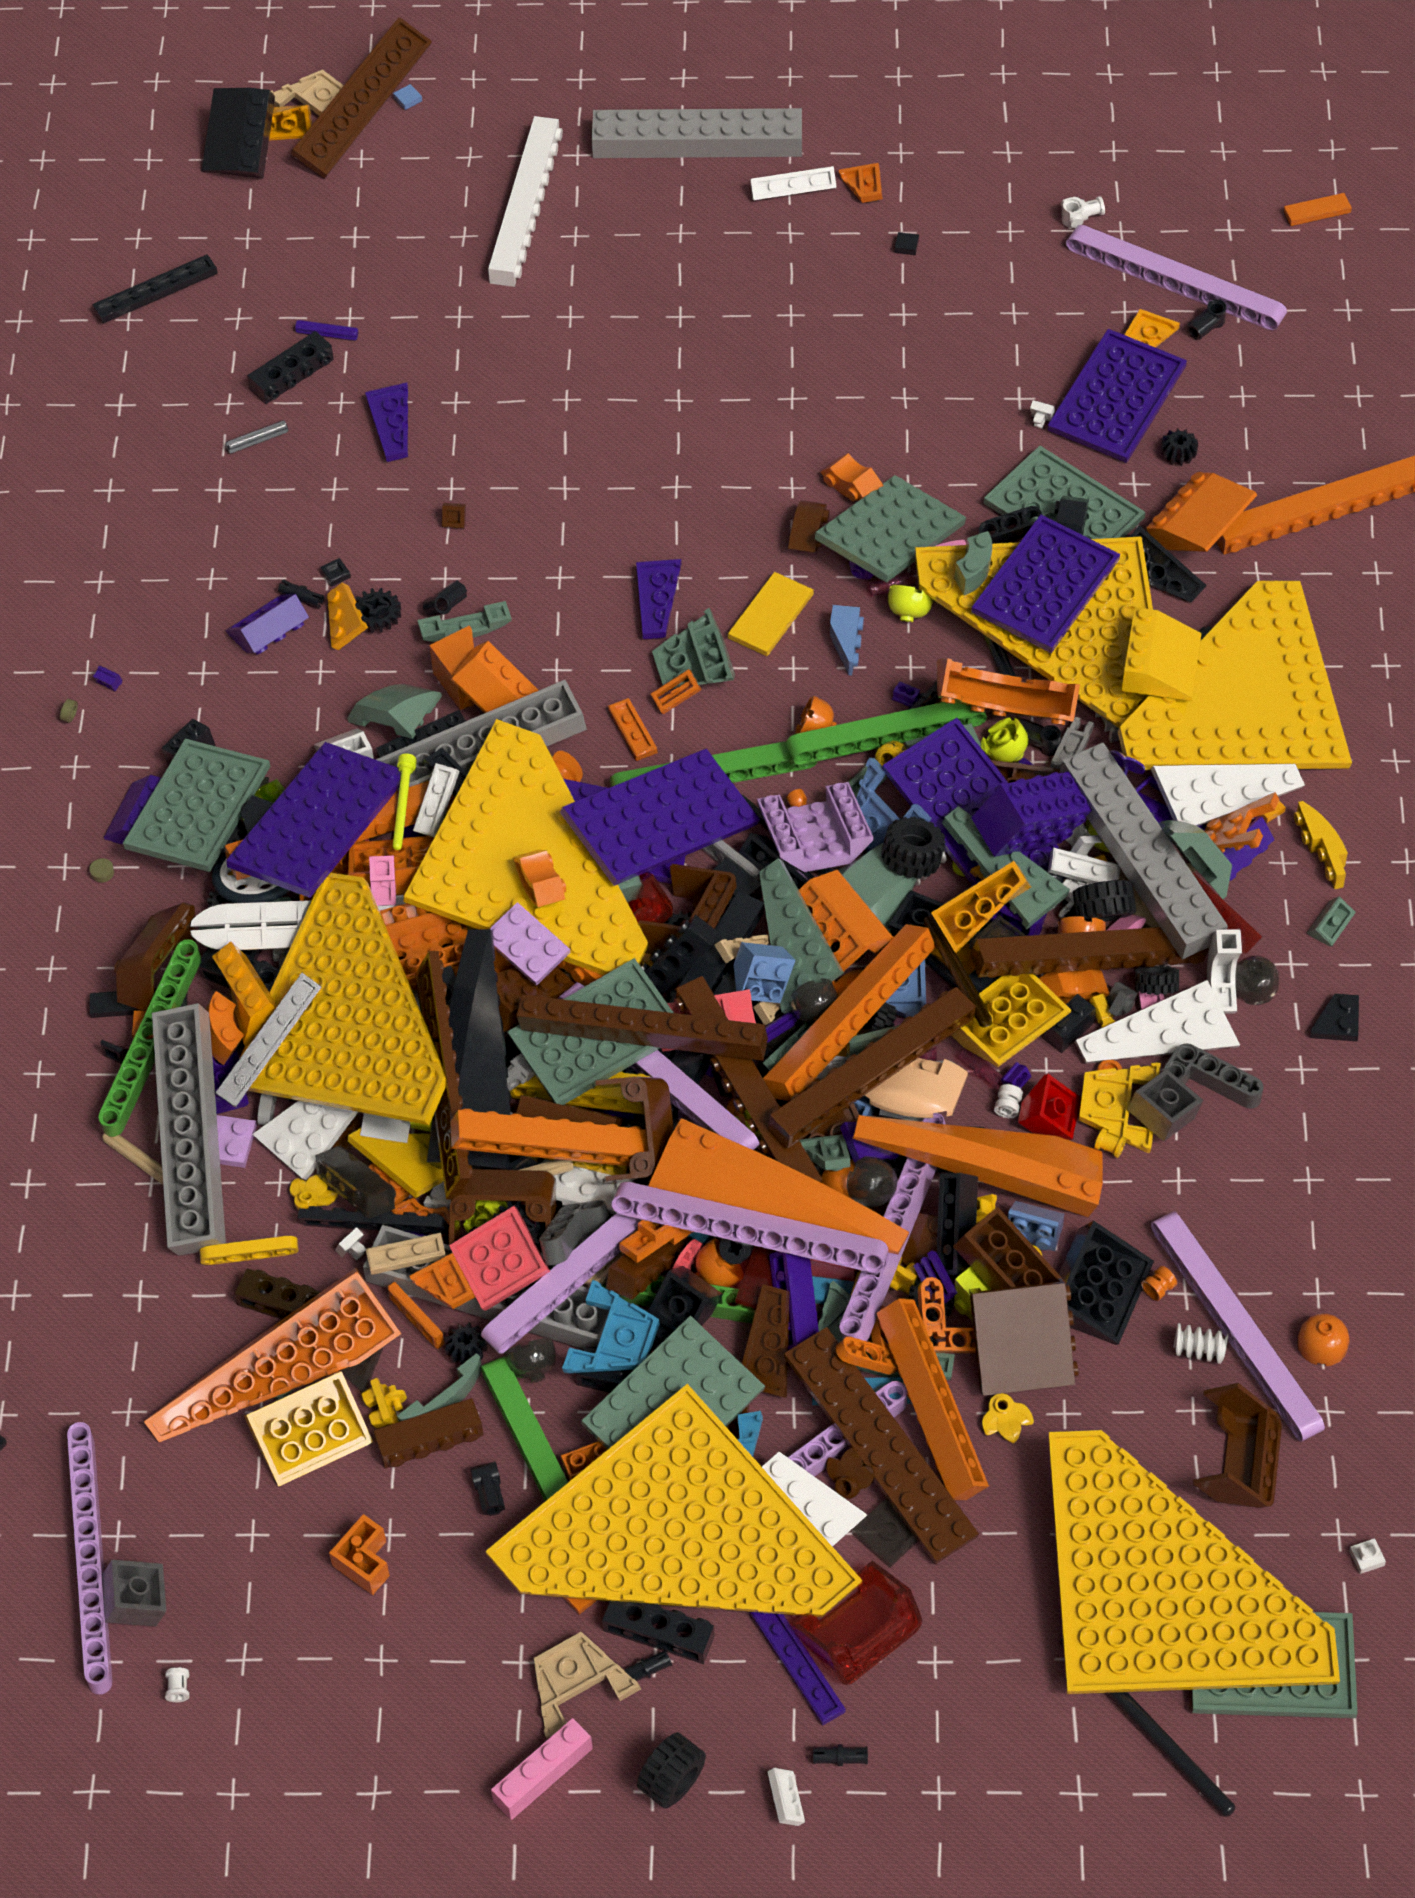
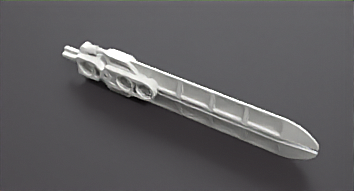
M404 895L396 896V905L378 906L379 911L405 904L403 902ZM312 900L216 905L199 913L191 921L190 927L225 926V928L192 930L191 934L199 943L216 950L222 949L230 941L240 950L290 948ZM274 924H298L290 926H266ZM261 925V927L230 928V926Z

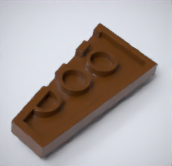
M763 1284L742 1365L765 1385V1389L762 1392L787 1398L788 1362L784 1358V1353L788 1351L789 1291Z

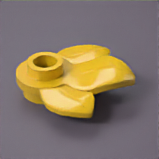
M314 1175L307 1181L300 1178L292 1181L290 1194L294 1197V1204L298 1211L299 1208L308 1209L309 1206H327L336 1200L338 1193L327 1190L329 1182L325 1175Z
M1004 1393L996 1394L990 1399L989 1411L982 1419V1427L986 1436L998 1431L1004 1439L1012 1444L1019 1438L1021 1425L1029 1426L1034 1423L1032 1413L1028 1407L1022 1403L1014 1402L1009 1395ZM998 1402H1004L1006 1409H999Z

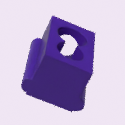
M98 666L93 676L96 683L113 691H116L119 685L122 684L119 674L102 666Z
M899 681L893 691L892 700L911 707L918 700L920 689Z
M1016 1062L1001 1078L1003 1085L1008 1083L1021 1089L1032 1076L1025 1065Z

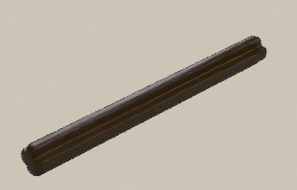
M933 915L925 917L924 925L929 929L933 941L960 991L976 1006L974 1016L982 1028L990 1026L992 1024V1017L959 957L954 952Z

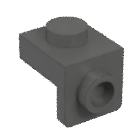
M1115 982L1109 993L1110 995L1106 999L1108 1004L1111 1005L1109 1012L1115 1016L1128 1014L1134 1006V999L1138 993L1121 982Z

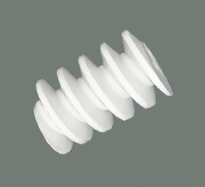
M1178 1323L1173 1348H1175L1177 1356H1180L1183 1350H1186L1187 1358H1190L1193 1352H1196L1197 1360H1200L1206 1354L1208 1362H1211L1213 1357L1216 1356L1217 1363L1221 1364L1225 1357L1229 1333L1225 1339L1222 1338L1221 1331H1218L1215 1337H1212L1211 1329H1207L1206 1333L1202 1335L1201 1327H1197L1195 1332L1192 1333L1191 1325H1187L1185 1330L1182 1331L1181 1324Z

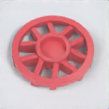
M696 1239L689 1242L676 1260L673 1269L684 1266L692 1272L691 1265L695 1264L696 1256L703 1244Z

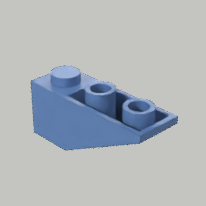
M833 605L830 621V638L848 675L852 676L853 666L858 667L859 653L855 652L856 648L860 649L861 635H858V631H863L864 617H860V607Z

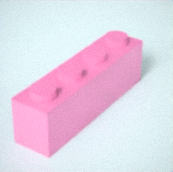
M572 1718L491 1789L493 1802L510 1820H513L593 1749L591 1736Z

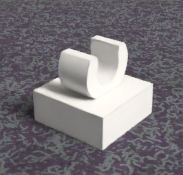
M1032 401L1030 411L1031 416L1034 417V427L1043 429L1045 420L1051 421L1055 414L1054 406Z
M356 1227L338 1244L335 1251L341 1257L349 1251L351 1256L358 1260L366 1251V1248L359 1242L364 1234Z
M1375 1538L1350 1547L1349 1552L1360 1574L1385 1566L1386 1561Z

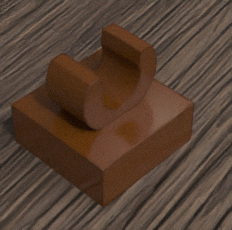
M443 503L442 527L465 528L466 504Z

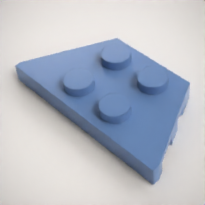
M925 959L886 1001V1003L896 1007L897 1015L901 1017H913L926 1005Z

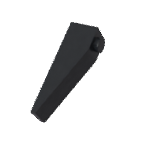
M1140 525L1129 536L1142 537L1149 585L1191 603L1207 587L1203 581Z
M910 890L890 922L889 928L900 931L906 924L925 927L924 918L932 915L931 912L944 904ZM987 922L966 944L974 945L977 939L992 938L998 926Z

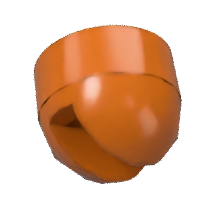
M802 789L793 790L787 795L786 799L791 807H800L807 804V797Z

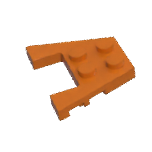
M1276 792L1221 818L1211 820L1204 832L1207 833L1222 853L1225 852L1224 848L1234 847L1238 851L1244 848V845H1249L1251 849L1259 847L1263 838L1260 829L1246 831L1252 818L1275 811L1279 802Z

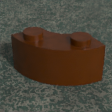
M805 500L799 501L791 528L789 549L815 553L818 551V547H822V543L815 539L816 531L824 526V523L829 521L830 510H826L827 504Z

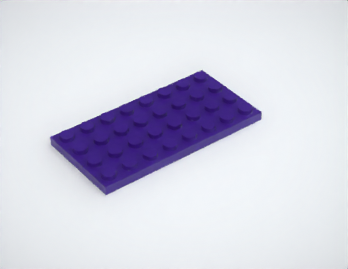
M955 718L885 763L882 769L910 806L919 804L932 818L929 822L934 823L935 827L941 829V833L944 834V840L946 841L944 850L972 886L982 880L979 877L973 876L970 870L979 864L968 857L967 849L963 844L956 842L942 823L945 816L958 806L973 816L983 805L982 802L995 792V787L1003 782H1007V780L959 719ZM1054 844L1021 851V853L1045 870L1047 868L1046 864L1050 859L1051 850L1059 848V846Z
M325 742L226 860L227 867L310 898L398 790L401 771L395 766Z
M707 748L563 806L560 811L566 822L614 886L754 827L760 821L759 817Z

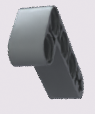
M1184 1043L1177 1047L1164 1067V1070L1168 1069L1184 1084L1191 1079L1245 1108L1253 1109L1261 1103L1264 1088L1261 1080L1192 1044Z
M596 1200L569 1204L558 1211L539 1238L546 1265H556L566 1261L584 1234L594 1233L610 1219L605 1201Z

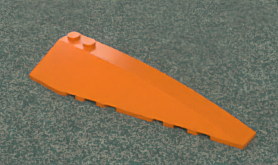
M863 1115L857 1117L852 1139L954 1173L978 1176V1181L1085 1217H1089L1099 1205L1103 1184L1102 1151L1051 1135Z
M682 1118L670 1136L648 1185L653 1188L878 1239L887 1245L888 1253L899 1254L909 1235L907 1230L819 1181Z
M354 1268L144 1420V1423L157 1441L162 1442L190 1431L192 1428L205 1425L220 1417L233 1414L248 1406L256 1405L299 1386L337 1373L342 1369L360 1364L401 1335V1332L357 1268Z

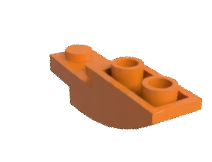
M642 1220L638 1222V1231L619 1243V1249L638 1263L667 1242L675 1245L694 1231Z

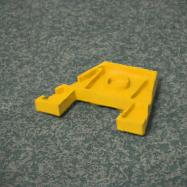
M1151 1063L1150 1066L1143 1067L1134 1065L1128 1069L1120 1070L1112 1068L1085 1072L1078 1120L1100 1131L1105 1128L1108 1133L1119 1138L1122 1136L1126 1137L1127 1144L1150 1153L1153 1132L1149 1128L1128 1125V1107L1130 1105L1132 1083L1147 1084L1160 1074L1161 1063Z

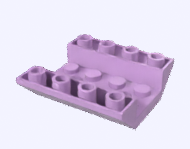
M849 782L826 786L825 802H815L800 807L793 806L786 809L780 795H770L757 799L758 806L780 858L803 872L851 864L873 841V835Z

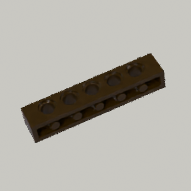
M247 1268L235 1292L237 1305L282 1320L318 1295L320 1291L315 1290L309 1285L303 1284L301 1286L292 1283L284 1277L276 1278L270 1276L262 1270L257 1269L254 1271ZM261 1290H264V1291L270 1290V1291H271V1292L268 1293V1294H262V1293H260ZM288 1298H295L290 1302L285 1301ZM243 1299H246L256 1303L255 1306H250L244 1304L242 1301Z

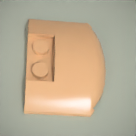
M917 1058L865 1096L870 1099L871 1105L903 1116L933 1118V1113L947 1111L946 1116H952L966 1082L968 1072L947 1059L940 1063Z

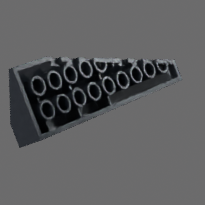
M491 929L468 930L457 971L448 1019L449 1027L453 1030L452 1050L456 1052L455 1072L459 1074L458 1093L462 1096V1109H472L474 1112L484 1113L494 1111L498 1114L511 1115L513 1113L510 1112L509 1102L511 1101V1094L507 1085V1078L509 1076L504 1058L506 1056L503 1022L499 1013V1006L501 1004L496 986L498 977L494 968V961L496 959L493 932ZM433 1115L427 1163L442 1169L435 1115ZM469 1150L467 1156L468 1164L472 1166V1169L508 1170L510 1154Z

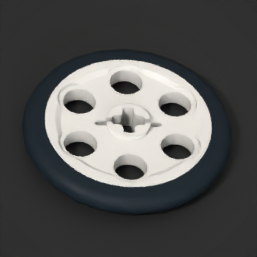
M226 854L220 857L212 872L214 889L222 898L234 904L272 902L290 891L252 876L237 881L234 875H227L231 872V869L227 867ZM265 884H270V885H271V886H270L269 888H267V889H261V888H260L262 885H265ZM240 885H247L245 889H236Z

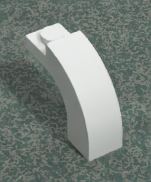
M1216 930L1211 938L1209 947L1207 980L1224 1014H1235L1237 1012L1235 972L1237 960L1242 954L1240 930Z

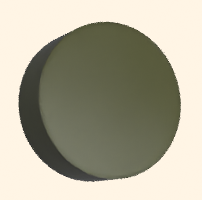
M69 698L65 701L60 713V720L67 723L72 722L78 709L77 701Z
M105 858L92 862L90 865L92 879L101 883L109 881L114 876L112 862Z

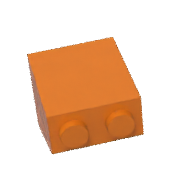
M467 626L429 645L433 674L460 710L475 704L450 680L474 649L472 628Z

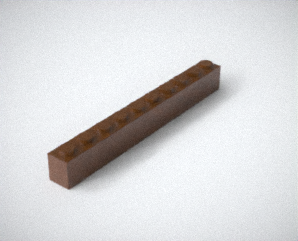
M1161 927L977 939L970 954L978 977L993 978L1005 975H1038L1049 972L1063 973L1066 971H1087L1093 969L1108 970L1111 968H1132L1137 966L1153 967L1155 965H1177L1180 963L1197 964L1204 962L1209 948L1181 959Z
M703 976L676 988L674 1002L679 1012L683 1011L685 1015L728 1020ZM708 1054L711 1058L709 1062L715 1073L719 1072L722 1077L721 1083L727 1093L731 1092L734 1097L733 1104L739 1114L743 1113L746 1118V1127L755 1133L759 1141L758 1147L763 1155L767 1154L768 1157L822 1183L821 1176L801 1142L798 1141L787 1149L768 1129L769 1115L779 1105L752 1059Z
M957 987L949 992H943L935 1002L924 1005L919 1013L904 1019L899 1027L894 1030H888L880 1040L869 1043L864 1048V1051L858 1055L850 1056L845 1064L839 1068L831 1069L826 1077L811 1083L803 1093L795 1094L784 1106L776 1107L769 1115L768 1129L788 1149L971 1022L974 1018L976 1006Z
M522 994L517 1012L520 1028L524 1031L762 1061L768 1041L765 1024Z

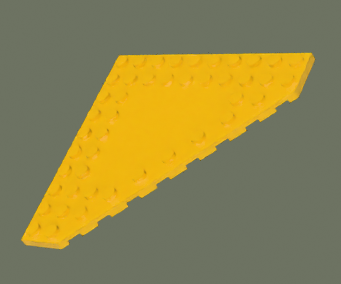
M1142 537L1091 539L1119 553L1120 559L1052 653L971 613L972 606L1020 542L992 544L990 570L987 578L979 588L965 596L957 585L954 576L956 562L965 557L966 545L915 547L920 591L923 590L926 595L1047 679L1066 684H1080L1078 700L1116 727L1120 728L1127 718L1149 696L1122 691L1134 608L1153 609Z
M1257 581L1200 641L1192 701L1149 695L1120 726L1118 736L1124 756L1138 760L1145 766V770H1151L1153 766L1295 764L1297 769L1350 768L1352 760L1301 582Z
M496 719L410 883L403 902L476 929H490L518 902L570 948L571 953L563 961L603 976L634 958L640 964L648 946V942L619 886H614L561 815L562 807L575 801L541 735ZM541 849L546 850L551 855L554 864L553 868L560 876V879L564 880L566 892L564 893V900L537 907L529 899L523 888L513 857Z
M330 873L316 890L270 994L278 1005L301 973L322 987L248 1091L429 1125L446 1088L444 1068L368 882L363 877ZM245 1046V1047H244V1050H243L241 1056L243 1055V1053L245 1052V1050L248 1048V1046Z
M688 1384L486 1550V1555L520 1594L823 1617L863 1581Z
M1102 1430L1049 1432L1067 1694L1339 1684L1340 1677L1334 1627L1313 1613V1610L1307 1604L1286 1590L1280 1581L1268 1571L1265 1572L1254 1562V1559L1240 1547L1232 1544L1220 1530L1209 1521H1205L1196 1513L1193 1507L1180 1496L1177 1497L1171 1492L1166 1484L1138 1464V1461L1111 1441L1110 1437Z

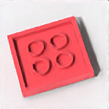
M515 1206L449 1245L484 1311H487L550 1272Z

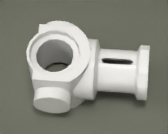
M1101 196L1087 202L1078 197L1066 198L1061 202L1062 223L1069 229L1082 225L1083 221L1088 220L1089 216L1105 214V206Z

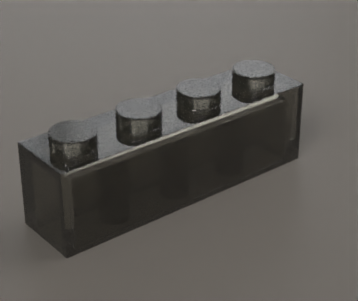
M340 1145L315 1155L317 1176L367 1218L371 1219L395 1209L394 1198L396 1197L394 1187Z

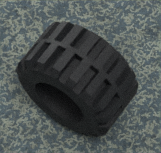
M902 817L900 820H894L888 826L882 847L881 857L884 859V864L888 865L891 871H896V874L904 875L906 878L915 877L916 879H921L922 876L929 877L930 874H934L939 869L946 842L941 829L935 827L934 823L927 822L923 818L917 819L916 817Z
M1111 880L1080 886L1072 891L1076 917H1084V920L1092 922V918H1098L1103 921L1117 920L1131 916L1136 912L1133 885L1130 881Z
M673 1733L665 1738L646 1760L638 1777L637 1788L665 1809L671 1807L681 1800L696 1782L705 1763V1752L681 1733Z

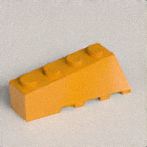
M310 105L274 107L269 140L301 139L312 126Z
M1012 861L931 913L954 952L957 953L1004 904L1030 889L1031 885L1015 861Z
M230 941L212 957L229 985L233 1003L236 1004L235 1012L240 1031L244 1034L242 1038L245 1046H248L278 1005L247 956Z

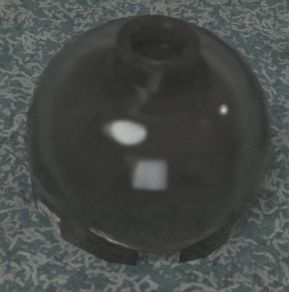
M1255 955L1239 961L1236 964L1235 972L1236 997L1246 1000L1245 1003L1250 1005H1261L1271 1001L1279 989V972L1276 966L1268 958Z
M821 978L822 982L819 983L811 980L798 987L792 993L793 1000L789 1001L788 1004L799 1021L807 1025H813L839 997L831 980Z
M865 1156L857 1160L855 1163L857 1166L854 1168V1171H850L847 1176L846 1186L850 1198L870 1208L880 1207L888 1203L895 1194L898 1184L897 1175L892 1166L874 1156Z
M551 1338L533 1340L528 1342L529 1345L523 1347L518 1345L504 1352L506 1363L510 1370L514 1372L516 1378L521 1380L530 1379L531 1383H537L546 1379L545 1374L553 1369L556 1361V1350Z

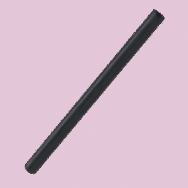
M1062 1638L1061 1641L1059 1642V1644H1060L1062 1647H1063V1638ZM1128 1692L1107 1693L1222 1816L1228 1817L1234 1813L1235 1804Z

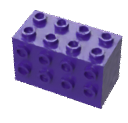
M1054 772L1049 776L1041 777V775H1038L1028 780L1019 779L1016 782H1003L997 785L995 792L982 802L983 805L971 819L993 856L997 857L1013 852L1062 843L1073 835L1072 831L1086 821V817L1092 809L1069 772L1059 774Z

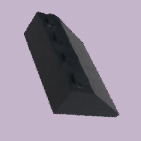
M258 88L213 89L202 164L203 172L264 178L275 95L270 90Z
M1094 1220L1078 1229L1059 1275L1067 1283L1065 1285L1070 1287L1071 1300L1067 1301L1068 1311H1072L1074 1325L1070 1326V1328L1118 1345L1143 1289L1141 1283L1148 1277L1154 1260Z

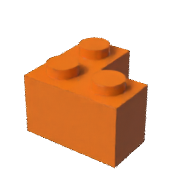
M363 1514L329 1552L332 1566L371 1595H374L390 1576L387 1562L376 1555L386 1543L384 1528Z

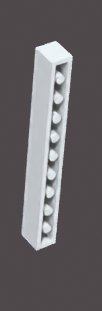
M534 116L488 268L490 284L515 287L517 278H521V264L525 263L527 256L526 247H530V234L535 231L536 226L535 217L540 214L539 203L544 200L545 196L544 186H548L549 171L553 170L554 165L553 156H557L558 153L557 142L562 139L563 130L559 128V119Z

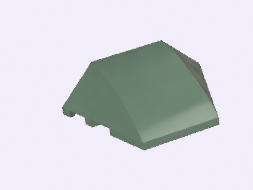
M710 608L704 611L705 615L697 621L688 623V628L679 635L674 634L652 651L663 685L688 669L692 671L698 685L734 680L735 672L724 639ZM689 678L672 689H676L677 687H680L681 685L685 684L689 681Z
M408 684L387 686L374 691L357 702L347 720L348 723L366 726L370 721L394 727L396 735L413 739L416 735L414 730L417 726H422L424 723L423 717L425 714L431 713L442 695L441 692Z
M1161 821L1159 825L1170 841L1195 870L1202 875L1207 883L1214 888L1218 895L1224 899L1227 896L1232 864L1201 828L1182 821Z
M882 843L838 871L892 934L893 929L889 928V924L910 890L913 889L917 879L915 877L906 878L904 875L900 876L896 874V871H891L888 868L889 866L884 864V859L881 857Z

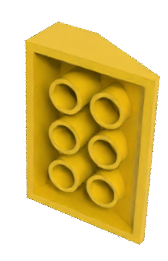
M1135 607L1122 691L1192 701L1202 633L1158 610Z
M1034 974L1005 975L979 993L992 1017V1024L982 1028L974 1016L971 1022L951 1036L965 1049L999 1067L1071 1013V1009Z
M341 1371L244 1415L278 1487L373 1443Z

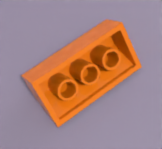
M489 641L476 646L450 678L484 713L539 691Z

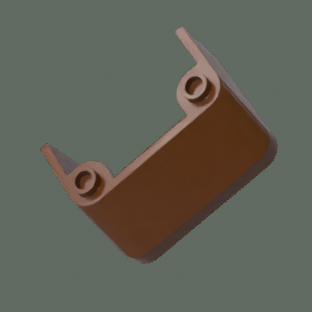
M671 864L670 871L674 896L694 899L692 902L694 912L691 918L696 914L711 927L715 928L737 887L735 875L725 871ZM640 920L638 925L648 942L645 953L652 954L656 948L661 949L670 934L675 935L679 926Z
M183 902L158 911L155 915H151L148 924L123 958L115 964L117 1002L147 1011L154 996V974L171 950H175L181 941L192 940L196 943V939L191 934L195 927H190L191 921L195 918L194 905Z
M625 1077L595 1080L592 1084L593 1090L621 1087L622 1095L627 1101L643 1102L648 1151L636 1153L631 1158L629 1163L630 1174L605 1176L602 1179L603 1184L651 1180L668 1140L674 1131L670 1092L667 1082L658 1077Z
M472 1169L471 1180L468 1181L459 1196L451 1199L449 1245L460 1239L461 1220H467L474 1215L476 1200L526 1201L527 1216L536 1222H546V1230L556 1216V1178L551 1172L540 1170Z
M1239 1383L1204 1390L1203 1395L1218 1406V1413L1216 1415L1218 1426L1228 1434L1225 1467L1222 1474L1193 1479V1485L1220 1503L1255 1508L1272 1506L1275 1499L1282 1423L1278 1413Z

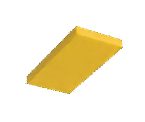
M774 572L729 631L728 639L768 656L814 595V589Z
M361 1128L348 1136L350 1144L415 1198L444 1182L442 1169L427 1163L428 1149L410 1134H408L407 1143L360 1136Z

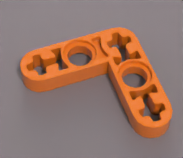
M926 1278L918 1286L919 1313L929 1338L932 1334L935 1339L946 1337L945 1342H938L933 1346L935 1353H976L975 1342L971 1344V1339H974L973 1328H946L943 1285L937 1278ZM931 1284V1288L936 1289V1292L931 1296L932 1303L925 1304V1302L930 1300V1292L925 1291V1288ZM931 1308L937 1311V1321L932 1322L927 1319V1309ZM954 1334L963 1336L965 1341L963 1347H957L953 1344L952 1336Z
M878 1316L871 1331L873 1343L853 1337H846L836 1346L838 1357L848 1364L888 1375L898 1370L894 1356L889 1350V1344L882 1338V1336L884 1338L886 1336L880 1327ZM866 1352H868L871 1355L872 1359L868 1357Z

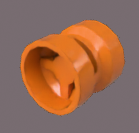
M1159 1266L1154 1271V1275L1145 1278L1141 1285L1144 1292L1151 1299L1159 1301L1165 1296L1167 1290L1170 1291L1177 1286V1279L1168 1268Z

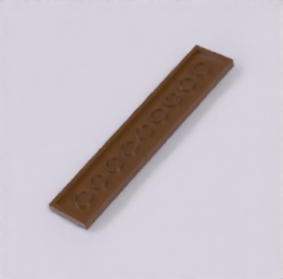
M398 17L293 148L291 154L325 179L429 48L432 41Z
M428 951L416 971L415 977L420 1012L446 1077V1088L434 1115L446 1200H451L459 1196L468 1181L471 1180L472 1166L468 1164L467 1156L469 1150L452 1149L450 1121L456 1112L462 1109L463 1100L462 1096L458 1093L459 1074L455 1072L456 1052L452 1050L451 1044L453 1030L449 1027L448 1022L450 1008L449 1005H446L445 1001L447 986L442 980L444 965L443 961L439 958V951Z
M826 1327L785 1352L784 1358L847 1445L859 1451L863 1465L874 1467V1482L936 1565L976 1539L979 1533L855 1365L842 1361L836 1353L838 1341Z

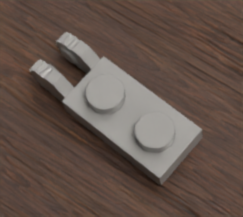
M1074 718L1051 761V768L1060 769L1062 760L1085 750L1094 728L1093 722L1089 721L1084 732L1077 730L1080 727L1081 718Z

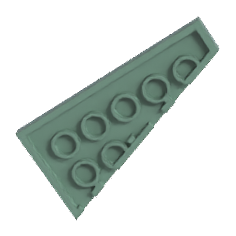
M958 806L945 816L942 824L956 842L963 844L967 849L968 857L979 864V871L983 876L987 878L1012 861H1015L1031 885L1030 889L1009 901L1010 910L1014 914L1018 913L1023 920L1022 925L1026 930L1068 896L1070 891L1068 887L1021 852L994 857L971 819L972 816Z
M778 858L762 869L759 874L770 943L772 946L783 947L795 959L780 1003L781 1012L786 1014L844 972L786 866Z

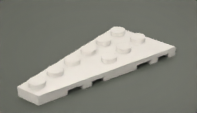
M1295 764L1153 766L1151 768L1173 820L1190 823L1195 826L1221 818L1271 793L1276 792L1279 797L1305 786Z
M1208 980L1075 1041L1085 1064L1100 1063L1111 1059H1136L1146 1056L1173 1055L1177 1047L1184 1043H1189L1208 1051L1219 1048H1237L1240 1046Z
M298 1101L252 1135L302 1179L307 1180L358 1112Z

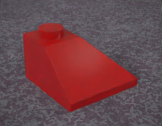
M1044 1074L1022 1101L1018 1123L1033 1134L1051 1135L1072 1140L1081 1097L1050 1074Z

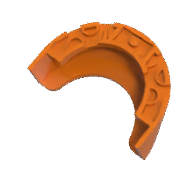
M948 658L937 659V692L941 702L971 706V711L984 713L985 709L993 710L992 715L1006 717V713L1050 719L1052 724L1065 725V721H1074L1080 684H1066L1037 679H1026L1024 683L1021 682V677L1003 675L970 667L964 668L962 667L963 663L954 662Z

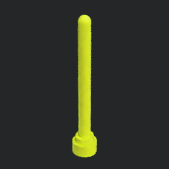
M407 753L399 755L397 761V768L401 771L393 837L394 850L402 848L410 774L416 769L417 762L414 755Z

